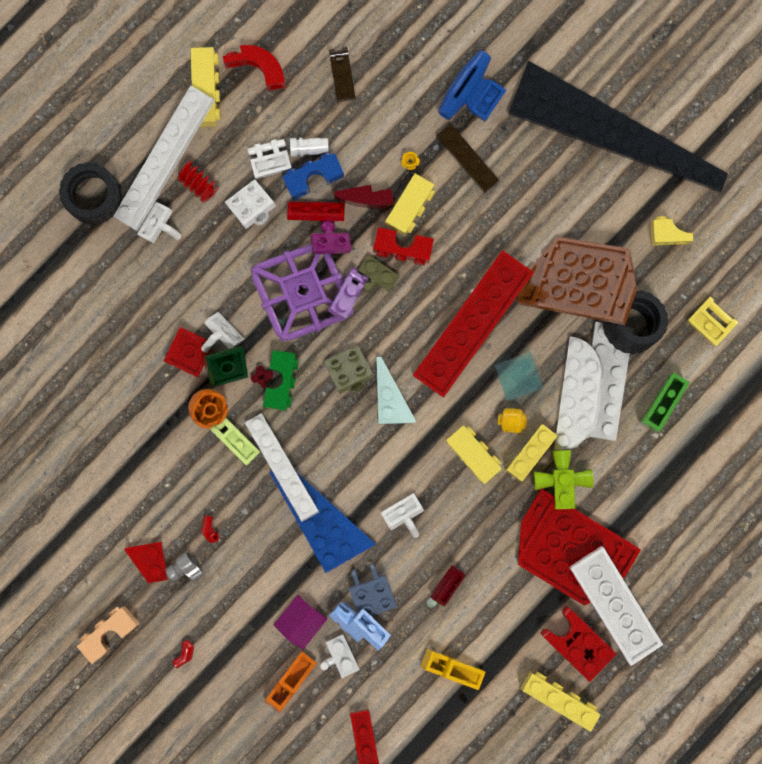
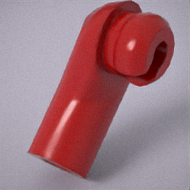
M204 515L201 534L208 542L216 543L219 540V534L212 528L213 517Z

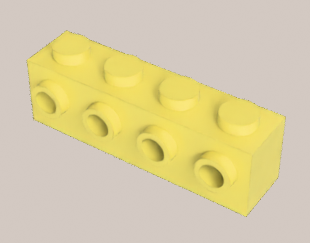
M529 672L521 686L523 692L588 731H592L601 715L597 712L598 708L589 702L584 704L579 701L581 697L573 692H570V694L564 692V687L556 682H553V684L546 681L547 677L543 674Z

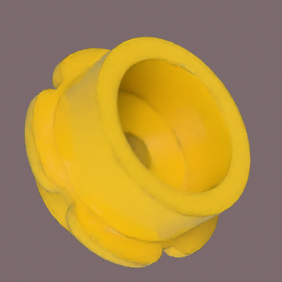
M406 152L402 155L401 164L404 168L414 170L419 165L420 159L415 152Z

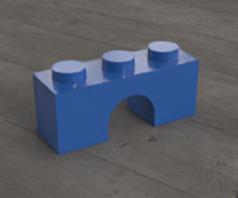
M326 153L315 162L308 161L304 163L300 169L296 170L294 168L285 172V175L282 177L293 201L310 193L307 181L313 175L322 176L327 185L344 178V172L335 153Z

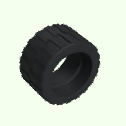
M85 162L77 164L64 174L60 182L59 194L64 208L74 218L82 223L98 225L113 218L122 202V191L118 181L105 167L97 163ZM89 178H100L108 187L105 201L93 210L79 208L74 199L77 187Z
M643 290L636 291L631 309L640 312L645 317L649 328L647 337L632 334L625 325L603 322L604 334L609 343L623 353H643L657 343L667 331L668 314L665 306L653 294Z

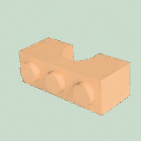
M125 606L122 608L116 607L109 613L111 617L107 621L101 620L94 626L96 630L92 634L86 633L79 639L81 643L77 648L91 664L97 662L110 650L104 640L105 634L108 631H115L123 638L140 624Z

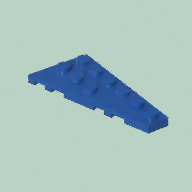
M270 471L273 480L325 573L376 545L297 473L319 512L301 522L275 475Z

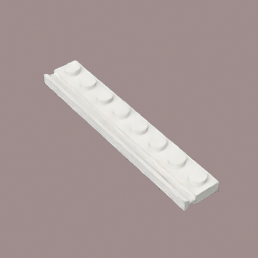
M190 85L113 217L134 230H139L215 102L213 98Z

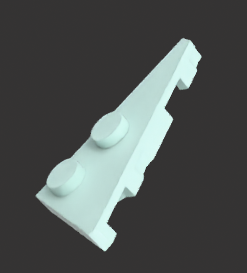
M376 357L378 423H415V418L382 357Z

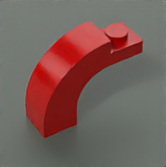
M240 45L241 53L229 52L223 56L226 69L246 65L258 68L265 76L268 91L286 88L282 68L277 59L267 50L254 45Z

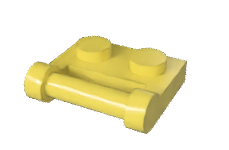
M710 296L687 322L716 347L738 324V321L726 314L713 302L714 299ZM708 307L727 324L725 328L706 311Z

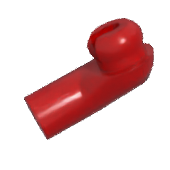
M189 640L182 642L181 656L172 660L176 669L193 658L194 646Z

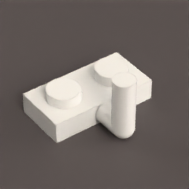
M155 202L137 233L141 238L155 243L161 231L168 233L176 240H179L182 236L181 233L166 224L173 211L158 202Z
M217 312L204 323L214 334L208 338L201 347V350L207 353L219 339L229 349L235 348L243 342L244 338Z
M414 493L381 512L390 530L405 523L412 537L417 538L419 536V532L411 518L422 513L424 509Z
M344 634L326 642L332 657L322 661L320 665L322 670H327L329 666L336 664L342 678L360 670Z

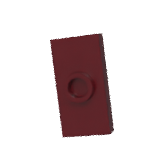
M451 565L430 598L445 607L466 577V574Z

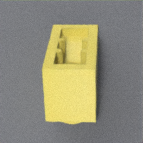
M666 216L656 217L650 223L651 246L690 244L693 241V233L679 230L674 225L673 219H667Z

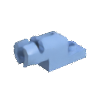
M342 601L328 615L335 623H339V627L346 631L356 642L364 637L377 650H380L391 636L364 609L356 613L348 604Z

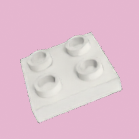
M255 179L225 201L226 205L246 229L254 223L256 225L266 223L269 219L268 212L276 207L273 200Z

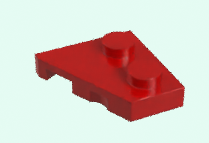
M162 542L124 548L147 583L168 580V575L165 571L166 562Z

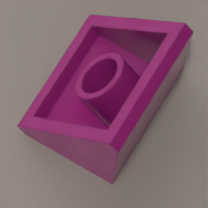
M297 595L274 623V626L287 640L304 649L326 622L327 618Z

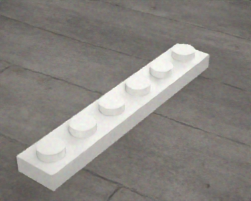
M262 413L246 421V427L301 522L319 513Z

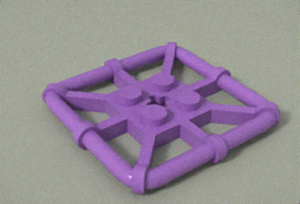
M312 244L291 252L285 251L280 256L257 264L250 271L262 301L261 306L266 310L272 327L280 338L279 340L283 342L299 338L314 331H322V328L342 321L335 315L319 321L314 307L322 304L330 306L333 301L326 297L323 286L335 283L339 290L343 283L342 274H339L331 254H323L332 277L319 281L315 271L321 254H315L311 266L304 270L297 271L293 258L313 251ZM286 261L292 274L280 278L264 271V269ZM260 276L279 284L283 295L269 300ZM300 286H302L303 289H307V292L304 296L298 293V291L300 290ZM286 301L291 313L284 330H282L272 306ZM352 307V309H351L349 315L347 316V318H348L349 316H352V315H353V312H354L353 307ZM308 310L313 324L288 333L295 315Z

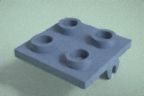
M371 563L369 565L374 580L360 584L356 571L352 570L356 585L349 587V591L357 612L364 609L370 616L395 608L397 605L386 575L378 577L374 564Z

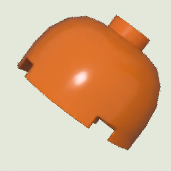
M203 389L192 396L188 405V411L193 422L201 428L210 429L212 428L211 426L219 425L227 416L228 405H226L225 397L217 391Z

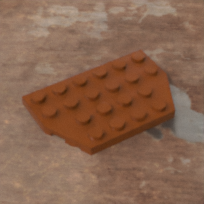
M557 237L551 246L542 253L543 256L535 264L532 263L528 267L534 273L519 292L516 300L519 305L625 325L637 291L629 248Z

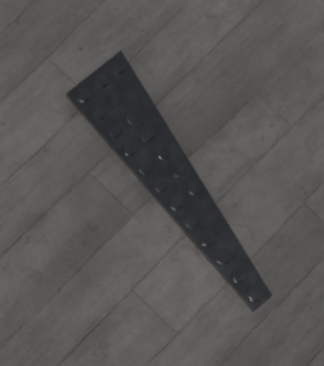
M527 62L508 112L509 115L719 193L722 191L728 173L534 63Z

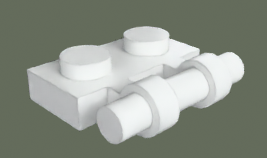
M274 139L270 143L262 145L258 143L254 147L247 148L249 156L257 154L258 157L250 160L255 179L292 169L287 150L279 151V148L286 146L284 139ZM269 150L274 151V154L263 156L262 153Z

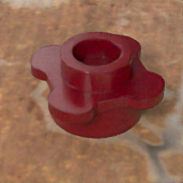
M258 366L256 373L251 376V381L260 384L262 388H266L274 375L272 371H267L263 366Z

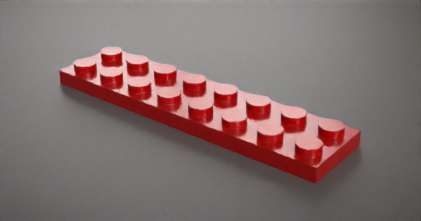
M502 250L412 376L444 398L534 272Z

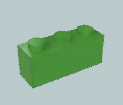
M674 372L670 373L639 423L655 433L660 432L690 382Z

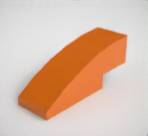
M301 651L264 702L280 713L317 663Z

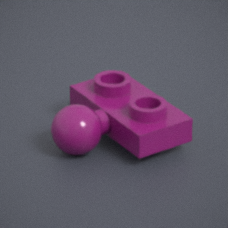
M328 220L322 221L320 228L323 233L312 234L310 237L313 254L350 253L352 249L349 233H333L336 227L335 223Z

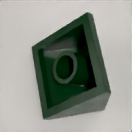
M243 346L206 355L203 359L211 388L248 378Z

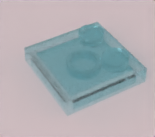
M532 353L495 365L507 401L544 389Z

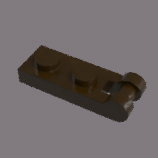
M343 47L342 50L337 51L331 49L329 50L337 102L355 100L356 96L348 48ZM343 57L344 62H336V58Z

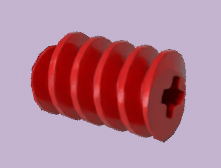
M190 161L180 171L178 182H184V187H189V191L191 193L195 192V197H201V202L205 203L214 197L220 186L213 188L215 181L208 183L210 177L202 178L204 171L196 173L198 166L191 168L193 162Z

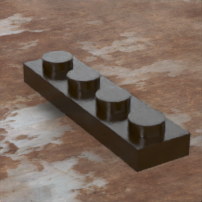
M451 123L436 135V138L484 194L499 182L495 174Z

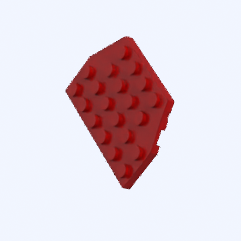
M540 489L521 520L517 565L586 606L591 602L569 567L602 546L624 580L641 549L576 509H555L554 496Z

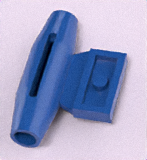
M479 50L463 66L447 90L438 109V113L443 118L450 120L466 104L473 115L486 122L506 92L505 88L493 80L482 79L491 61V57L486 52Z

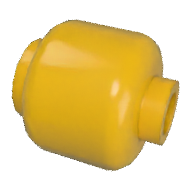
M505 408L503 413L498 416V425H501L505 433L519 434L523 429H526L527 415L524 414L522 409Z

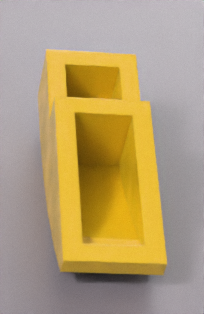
M428 648L420 665L426 671L479 690L485 675V671Z

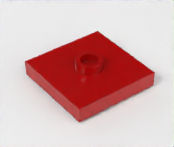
M179 327L163 361L198 378L204 367L203 359L206 355L210 354L213 346L207 353L203 352L201 347L207 339Z

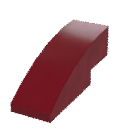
M371 185L334 191L336 200L356 207L369 209L394 207L391 189L372 192Z

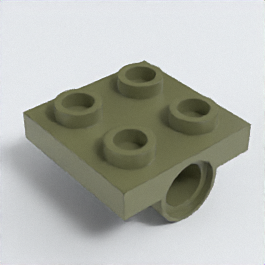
M358 345L324 361L339 394L347 390L358 392L364 388L366 381L374 378Z

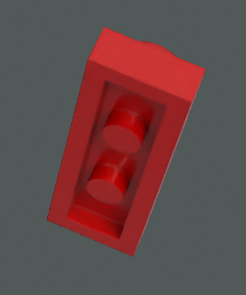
M288 202L287 220L344 221L345 203Z
M370 710L351 712L350 717L359 764H379Z

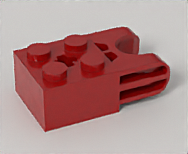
M565 606L562 609V614L569 622L567 633L559 636L553 634L548 629H543L540 633L586 680L591 682L617 653L577 614ZM586 649H587V650H590V649H591V652H590L591 655H590L589 657L587 656V657L585 658L584 656H585L586 654H585L584 651H585Z

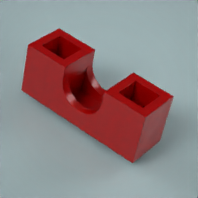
M378 227L373 253H377L376 256L381 258L392 256L395 257V260L401 262L412 260L414 264L425 266V263L429 264L434 238L415 235L413 244L410 247L402 248L395 240L397 231Z

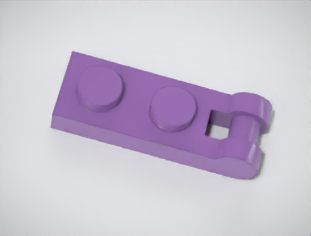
M354 267L348 272L328 309L330 313L342 321L349 315L364 284L369 278L364 274H359L358 270ZM352 279L358 281L357 285L351 282Z

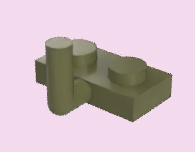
M370 255L367 256L358 269V272L370 279L369 282L364 284L366 293H370L376 284L390 292L400 278L398 274Z

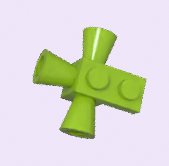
M572 450L552 451L557 469L551 471L552 474L533 471L534 490L552 486L555 509H575L574 486L593 488L592 469L574 473V470H569Z

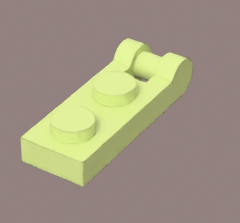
M227 418L221 424L211 426L210 430L246 466L260 453ZM226 426L228 430L223 434L220 430Z

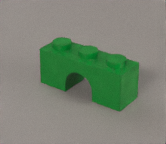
M272 351L270 370L280 372L283 376V383L276 389L266 388L264 408L287 412L288 408H291L293 397L290 396L291 389L295 388L296 378L293 377L294 370H298L299 359H296L297 355L295 353Z

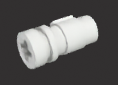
M301 137L299 140L290 138L291 157L329 153L328 138L302 139Z

